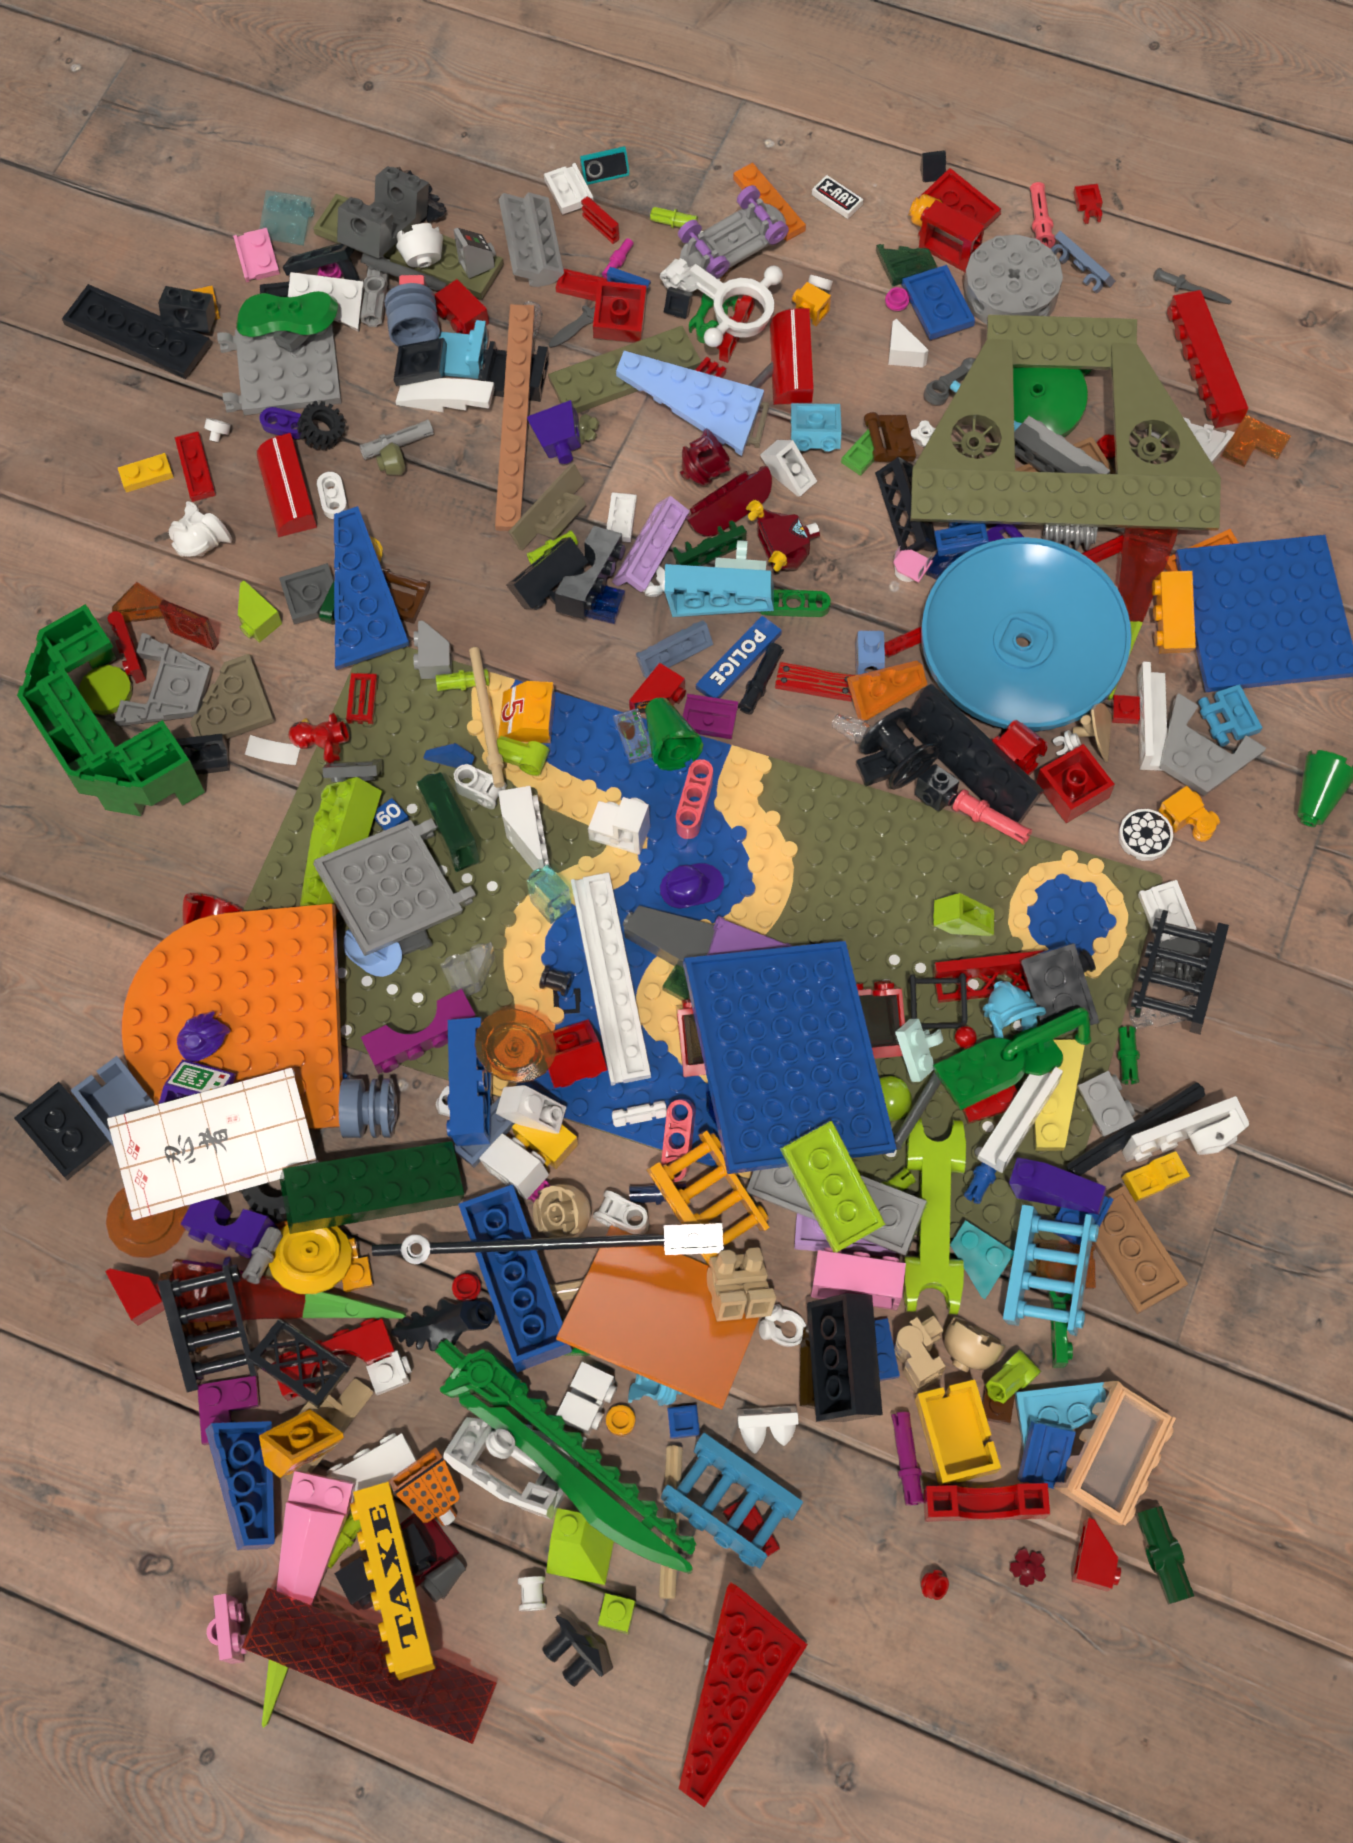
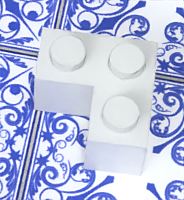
M625 797L622 798L620 805L614 802L604 803L598 801L588 827L589 840L640 855L650 829L649 804L638 798L628 799Z

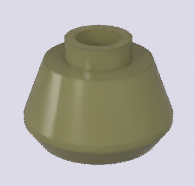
M391 442L379 451L380 456L376 457L380 471L385 470L386 475L402 476L406 471L404 459L399 445Z

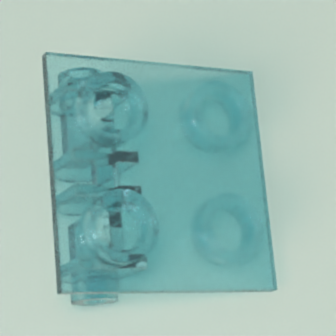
M266 190L259 229L267 228L270 240L304 246L308 219L314 215V208H311L312 198Z

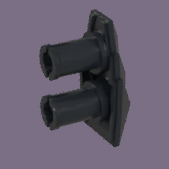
M563 1612L555 1617L560 1625V1632L548 1644L544 1645L542 1650L546 1657L555 1663L571 1646L576 1649L580 1656L567 1669L562 1671L564 1678L570 1685L577 1686L592 1669L599 1677L604 1676L613 1669L604 1644L597 1641L589 1631L581 1628L573 1618Z

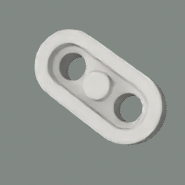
M326 472L320 475L317 480V487L323 513L326 517L334 519V514L348 510L343 483L337 473Z

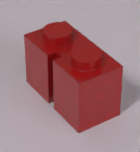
M458 279L434 294L438 315L441 318H446L456 333L470 334V330L475 328L476 320L486 321V326L489 324L487 308Z

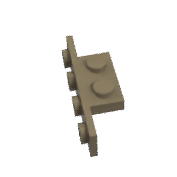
M571 463L508 531L519 550H523L538 533L555 539L586 505L582 497L574 495L585 483L575 464Z

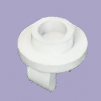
M1068 730L1064 732L1065 737L1058 736L1053 739V743L1056 746L1065 744L1062 750L1056 752L1059 757L1081 745V741L1076 733L1072 734Z

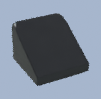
M944 150L922 153L920 172L923 182H934L946 172V152Z

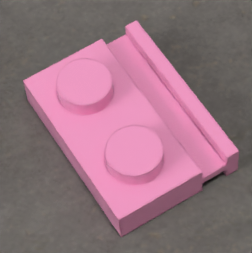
M267 228L247 232L238 237L237 235L233 236L246 282H250L249 280L255 278L259 280L280 274Z

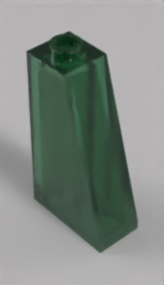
M442 773L424 776L420 781H417L419 793L430 817L437 827L436 831L455 872L480 863L475 839Z

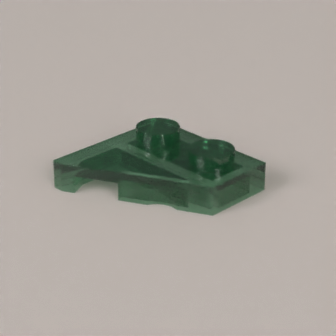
M884 244L876 245V253L892 286L902 284L903 278L938 268L929 249H911L899 246L898 250L885 249Z

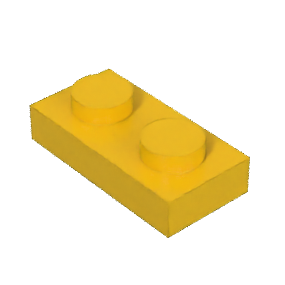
M165 453L118 467L126 493L174 478Z

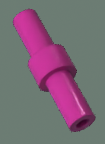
M626 238L620 248L615 250L610 256V262L602 272L604 278H607V271L610 266L617 269L623 265L627 253L634 245L631 239Z

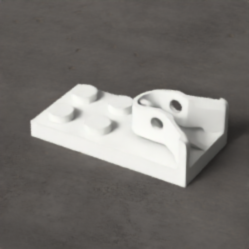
M1235 1096L1131 1136L1122 1153L1126 1162L1136 1159V1162H1140L1151 1157V1152L1159 1149L1162 1152H1167L1177 1147L1178 1142L1190 1138L1199 1155L1219 1153L1237 1141V1135L1249 1126V1121Z

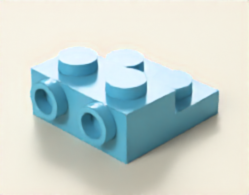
M791 403V440L794 441L800 451H807L810 448H822L824 451L841 449L840 404Z

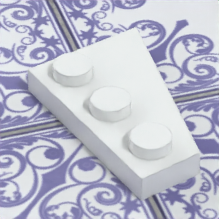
M290 273L288 297L300 296L315 291L325 292L333 296L338 302V311L334 321L348 325L351 329L359 332L363 281Z
M1184 418L1213 464L1233 440L1236 432L1229 430L1226 433L1213 430L1214 426L1205 424L1202 427L1192 424L1188 418ZM1151 430V435L1157 439L1162 436L1158 432ZM1164 438L1162 441H1163L1164 443L1168 444V442H1167L1166 439Z

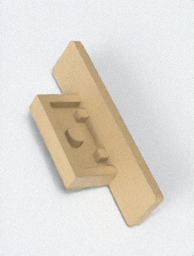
M353 1379L337 1401L329 1395L319 1408L307 1402L299 1414L311 1409L343 1433L373 1395V1391L359 1380ZM325 1454L296 1470L311 1473ZM294 1472L283 1476L291 1484Z

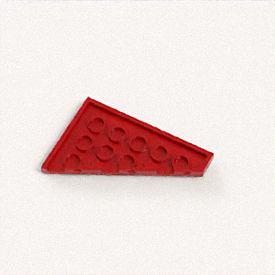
M732 1582L729 1583L726 1589L678 1788L704 1808L808 1645Z

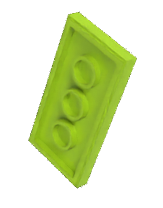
M832 1121L824 1123L780 1148L834 1253L886 1225Z

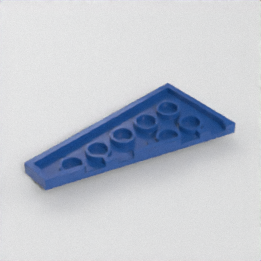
M357 506L334 514L335 669L339 670L409 646V642L359 507Z

